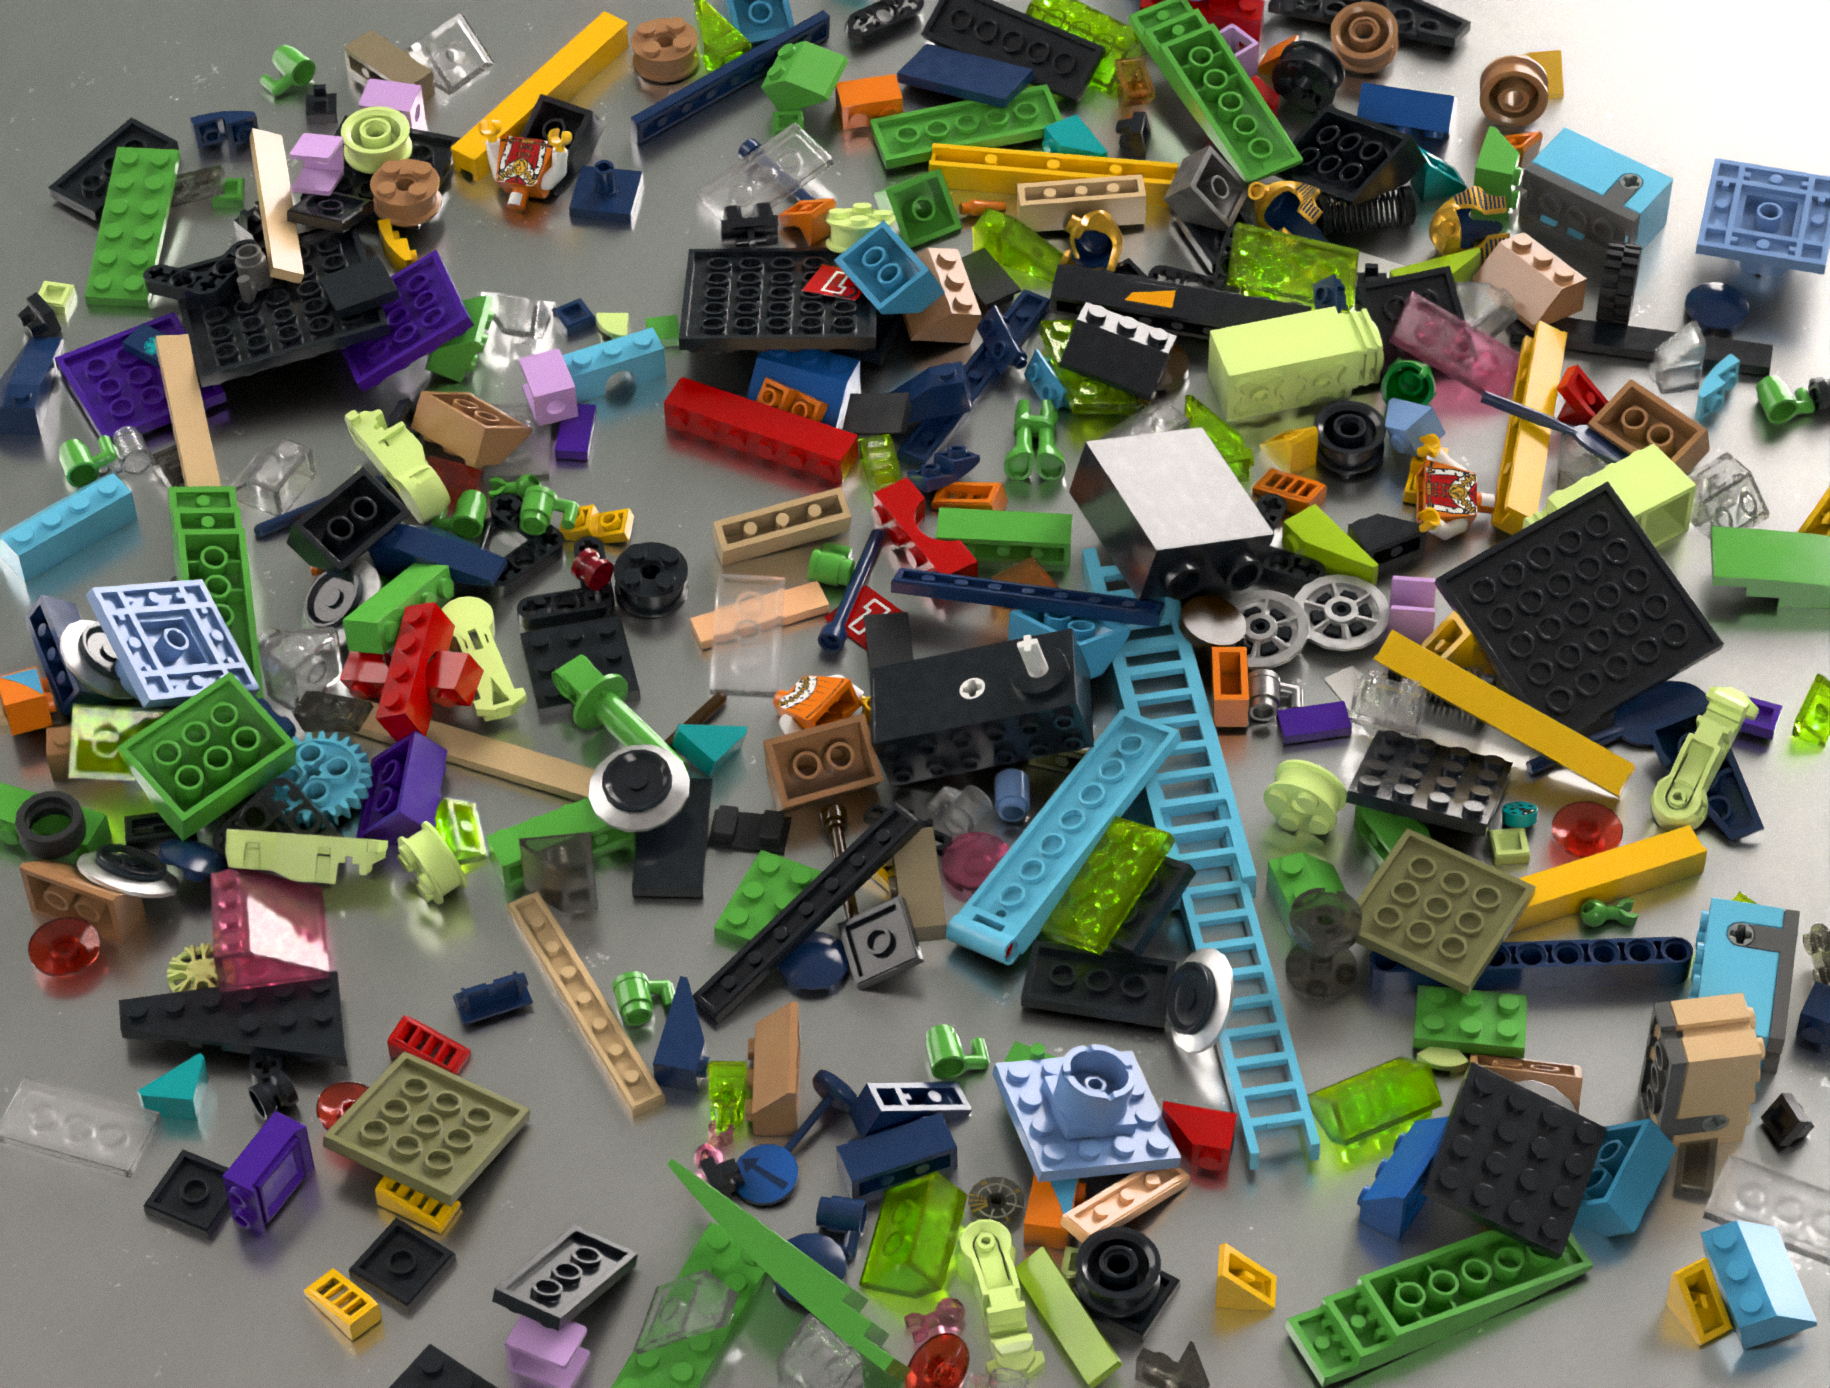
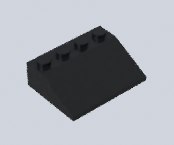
M1326 105L1292 142L1303 158V163L1273 176L1286 181L1301 182L1317 187L1323 195L1356 206L1407 184L1426 163V160L1413 136Z

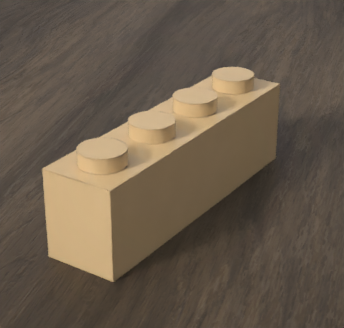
M1142 174L1017 184V216L1020 233L1065 230L1073 214L1083 219L1085 214L1097 210L1108 212L1117 226L1145 224L1146 192Z
M838 487L714 521L712 538L721 565L725 566L849 532L852 516L843 489Z

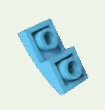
M1729 354L1721 360L1705 378L1698 394L1695 412L1696 419L1701 420L1710 413L1714 414L1719 411L1725 401V391L1731 390L1736 385L1740 360L1734 355Z

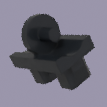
M769 202L753 205L754 217L742 218L741 206L724 207L723 220H721V241L735 240L736 247L748 246V248H756V245H766L767 237L778 236V215H773Z

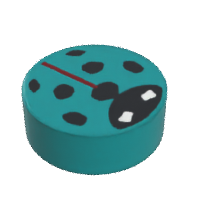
M1517 801L1507 803L1502 807V821L1511 827H1530L1538 821V808L1529 802Z

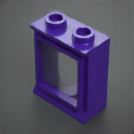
M275 1111L223 1175L232 1219L244 1229L252 1228L263 1234L265 1232L264 1224H268L306 1177L307 1173L315 1169L307 1127Z

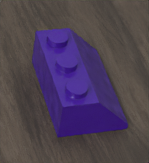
M415 730L372 758L370 766L373 775L370 777L373 786L367 788L369 797L363 800L356 838L388 840V846H399L397 839L400 836L407 839L422 830L421 824L424 821L429 822L435 828V816L437 806L441 800L440 789L442 778L446 772L445 762L448 750Z

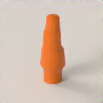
M972 199L969 202L959 204L960 215H970L973 217L1006 210L1005 202Z

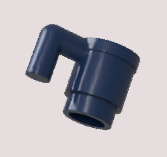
M835 1195L831 1198L821 1196L817 1208L816 1226L827 1228V1231L844 1233V1242L838 1245L841 1247L846 1260H853L857 1254L859 1239L864 1233L868 1201L866 1199H854Z

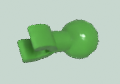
M532 474L522 475L516 482L506 483L502 478L494 477L489 479L493 491H489L488 494L491 501L494 497L503 494L519 495L523 498L524 492L528 487L541 485V482Z
M1624 898L1619 901L1618 905H1605L1600 900L1590 899L1580 908L1582 921L1591 927L1601 926L1606 920H1617L1624 926H1634L1638 914L1626 912L1632 910L1635 902L1633 898Z

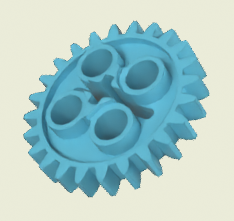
M321 731L318 737L314 739L310 732H307L304 741H300L296 736L292 737L296 744V764L276 778L286 777L292 779L335 825L339 824L338 816L341 814L351 818L349 809L351 807L361 809L360 799H367L369 797L367 788L373 786L370 777L373 773L366 752L362 753L359 743L352 745L351 739L348 736L340 741L337 732L332 734L329 739L326 738L324 731ZM288 785L284 787L275 786L277 791L276 796H274L275 800L284 799L291 806L285 809L288 815L294 807L303 803L300 797L297 802H293L288 797L287 792L290 790ZM308 809L299 811L296 817L298 826L301 823H305L307 830L312 828L315 823L313 812ZM280 817V824H286V822ZM322 824L320 828L325 829V825Z

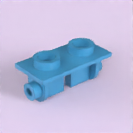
M1035 349L1024 375L1040 399H1050L1057 410L1059 407H1075L1078 402V395L1068 382H1063L1064 376L1057 368L1055 361L1052 358L1043 357L1041 352Z

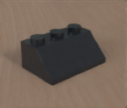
M1086 302L1075 322L1058 367L1150 401L1168 367L1177 336L1167 333L1161 328H1154L1138 322L1132 317L1122 316L1106 310L1100 305Z
M363 466L297 520L291 527L286 543L308 565L340 574L410 516L411 511Z

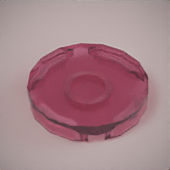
M969 832L957 836L952 840L953 844L951 847L948 846L946 848L945 855L942 857V872L945 880L958 891L963 892L964 889L972 891V894H974L1008 852V845L999 837L987 832Z

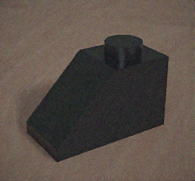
M1377 513L1348 524L1347 535L1379 564L1378 569L1424 552L1427 531L1421 533L1419 531V525L1421 524Z

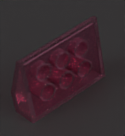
M227 869L218 873H211L213 950L220 992L330 977L323 888L250 869Z

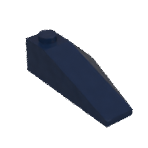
M30 337L1 377L0 434L41 435L57 372L55 357L61 355L64 343L63 338Z
M400 523L368 550L378 574L398 576L413 563L449 565L450 576L453 582L494 586L508 563L505 557L436 526L413 523Z
M1708 704L1646 727L1659 761L1669 772H1671L1689 732L1695 734L1697 730L1696 719L1698 715L1703 716L1706 713ZM1730 747L1706 795L1708 800V817L1732 842L1764 830V826Z

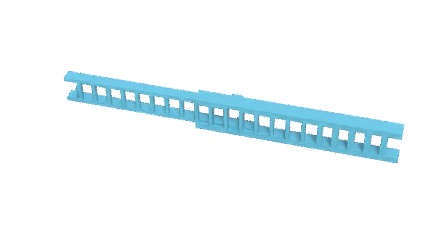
M1096 547L1082 549V574L1087 592L1137 598L1131 588L1107 592L1105 582L1125 580L1116 565L1100 566ZM1170 597L1148 599L1164 601L1166 609L1159 626L1170 625L1173 635L1125 641L1107 669L1118 711L1124 709L1140 715L1138 708L1140 706L1190 699L1192 701L1194 714L1151 720L1174 729L1198 725L1202 740L1181 742L1168 757L1206 752L1209 766L1155 773L1140 794L1155 853L1190 864L1194 870L1228 866L1232 881L1194 887L1187 886L1172 910L1180 909L1192 953L1202 948H1214L1220 953L1252 950L1256 965L1233 968V980L1240 981L1259 978L1264 994L1234 998L1232 1011L1267 1006L1272 1023L1225 1029L1216 1042L1234 1113H1237V1126L1249 1170L1259 1169L1260 1152L1254 1131L1299 1124L1309 1160H1319V1136L1252 900L1256 894L1257 875L1193 647L1183 636L1178 626L1182 609L1180 601ZM1120 623L1130 628V630L1151 628V626ZM1174 650L1178 651L1180 660L1133 667H1127L1125 657ZM1184 674L1187 688L1135 695L1131 681ZM1208 779V794L1169 800L1164 798L1161 785ZM1213 811L1216 820L1172 827L1170 817ZM1221 838L1223 848L1179 854L1178 844ZM1236 893L1240 909L1196 915L1192 899ZM1244 921L1248 937L1203 943L1199 927ZM1275 1035L1280 1052L1234 1059L1230 1042ZM1278 1065L1284 1066L1288 1082L1242 1088L1238 1071ZM1292 1095L1296 1112L1250 1118L1246 1101Z

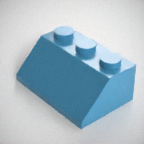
M884 220L834 260L881 314L921 313L945 293L926 265Z
M1015 609L1010 611L1008 641L1024 638L1025 635L1035 636L1073 628L1089 668L1090 679L1104 674L1129 637L1130 628L1113 621Z
M1651 1118L1605 1126L1607 1130L1573 1224L1604 1237L1634 1233L1639 1227L1641 1218L1649 1202L1654 1198L1655 1190L1663 1175L1669 1169V1163L1677 1150Z
M1736 1220L1700 1232L1705 1257L1709 1261L1718 1289L1744 1350L1817 1326L1815 1316L1777 1227Z

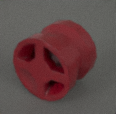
M592 548L585 549L579 553L571 567V574L578 580H585V585L593 591L602 589L610 581L614 572V565L607 559H600L599 553Z

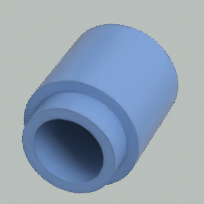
M1015 768L1001 771L994 780L995 810L998 812L999 817L1005 821H1020L1025 818L1030 809L1029 776Z

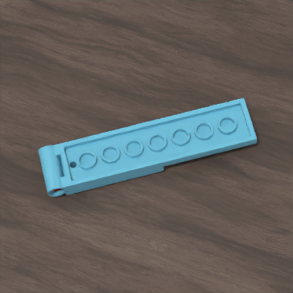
M1121 709L1095 741L1094 747L1087 751L960 912L951 918L946 928V938L953 943L1005 965H1011L1017 959L1019 953L1023 955L1089 871L1105 846V836L1182 740L1179 730Z

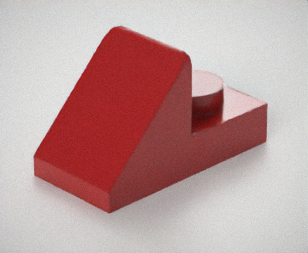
M1578 364L1567 368L1556 389L1563 399L1566 400L1557 419L1574 426L1588 425L1589 421L1609 402Z

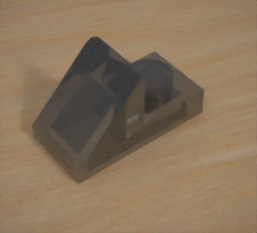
M1193 1341L1189 1342L1179 1362L1173 1361L1165 1353L1153 1352L1144 1347L1136 1358L1135 1380L1153 1388H1210L1209 1380Z

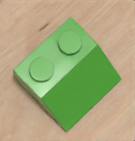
M808 41L796 44L789 43L778 51V56L773 66L767 71V77L761 88L778 111H795L829 100L849 60L844 55Z
M1493 126L1488 128L1475 167L1473 187L1479 186L1486 194L1495 197L1505 196L1507 211L1506 213L1484 215L1477 209H1472L1470 213L1507 221L1511 209H1517L1520 191L1515 190V188L1520 186L1523 168L1518 167L1519 153Z
M941 168L873 193L879 210H890L893 212L895 223L891 228L909 248L962 228Z
M1304 852L1268 860L1266 887L1291 941L1339 928L1340 923L1353 905L1333 864Z

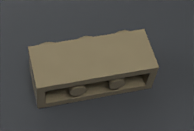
M369 30L344 47L347 70L366 84L369 79H379L421 85L423 102L435 95L434 75L431 69L416 61L408 52L400 50L386 37L380 36L373 30Z
M933 827L922 828L886 863V866H893L894 877H888L890 898L901 895L906 899L918 942L946 939L947 925Z

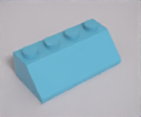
M114 473L102 476L0 534V557L26 583L138 519L132 491Z

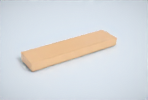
M817 580L690 618V624L703 650L830 612L829 603Z
M1180 1167L1134 1172L1063 1214L1060 1225L1083 1243L1093 1233L1105 1228L1121 1227L1187 1187L1191 1176Z

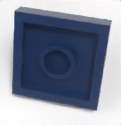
M608 160L596 162L595 167L582 165L569 206L570 217L631 223L643 184V171L614 169L613 163Z

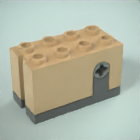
M1743 993L1675 1000L1670 1003L1669 1001L1654 1003L1638 1093L1646 1119L1651 1118L1677 1149L1743 1141L1746 1125L1751 1124L1750 1106L1756 1101L1755 1083L1760 1082L1759 1065L1760 1060L1765 1059V1045L1763 1039L1756 1036L1754 1030L1756 1027L1755 1013L1752 1007H1747Z

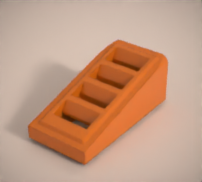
M1270 468L1252 487V492L1261 497L1266 494L1281 496L1286 501V510L1295 515L1314 504L1320 508L1326 501V485L1274 468ZM1272 480L1276 482L1272 487L1267 486ZM1282 485L1286 487L1284 490H1280L1279 488Z
M953 482L937 490L931 506L935 510H939V508L1004 511L1008 499L1002 483ZM950 494H954L953 499H949Z

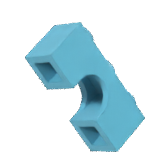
M653 327L562 355L576 388L577 403L606 395L605 385L607 380L613 374L620 371H629L636 385L666 376L664 347Z

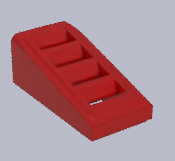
M403 1015L387 1040L390 1057L397 1059L406 1051L455 1075L460 1073L471 1056L470 1049L406 1015ZM420 1043H424L422 1049L418 1050L417 1048ZM434 1049H439L435 1057L432 1058L430 1055ZM448 1053L452 1054L453 1057L447 1065L443 1064Z

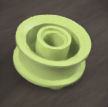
M381 106L364 108L350 115L344 121L341 128V137H343V143L345 144L344 157L347 163L357 171L374 174L388 160L409 159L412 154V142L409 137L410 126L407 118L395 109Z
M855 203L853 208L830 209L829 214L826 215V223L830 225V237L826 240V247L831 251L842 254L883 220L891 227L895 223V216L890 210L872 209V205L869 203Z
M1294 759L1280 763L1274 774L1276 782L1266 788L1263 796L1266 807L1278 819V824L1288 831L1299 829L1310 834H1327L1333 830L1337 823L1336 812L1342 810L1346 805L1347 790L1342 782L1330 771L1312 762Z
M424 821L421 824L422 830L407 839L403 836L397 839L400 852L397 855V859L406 873L412 871L419 883L416 884V887L427 903L434 900V902L440 905L444 902V895L457 887L465 889L468 887V883L460 864L445 840L429 822Z

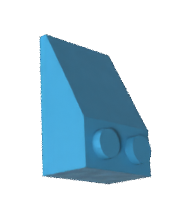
M724 0L737 48L766 42L794 26L789 0Z

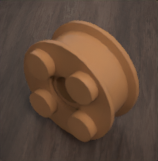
M1357 2L1346 6L1339 11L1331 24L1332 52L1337 55L1344 68L1348 71L1360 74L1381 71L1393 61L1398 51V24L1394 15L1386 7L1374 2ZM1364 35L1370 36L1367 39H1361Z
M681 17L658 18L640 23L631 37V46L634 51V69L643 78L654 82H674L686 78L696 70L700 61L699 52L696 48L698 44L696 30Z
M1525 55L1504 56L1491 62L1484 69L1480 78L1479 100L1480 107L1485 116L1492 122L1506 127H1521L1536 121L1544 113L1548 104V77L1545 70L1538 62Z
M402 159L384 162L382 167L373 174L370 181L376 216L380 220L390 218L391 225L400 227L416 226L432 219L439 212L442 205L441 194L438 190L440 179L437 171L430 163L425 161Z

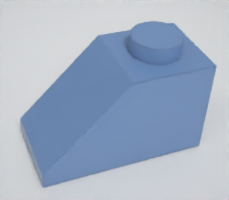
M1396 398L1388 401L1385 427L1391 437L1390 443L1397 452L1419 457L1417 455V448L1424 446L1419 437L1433 433L1440 439L1446 434L1433 407Z

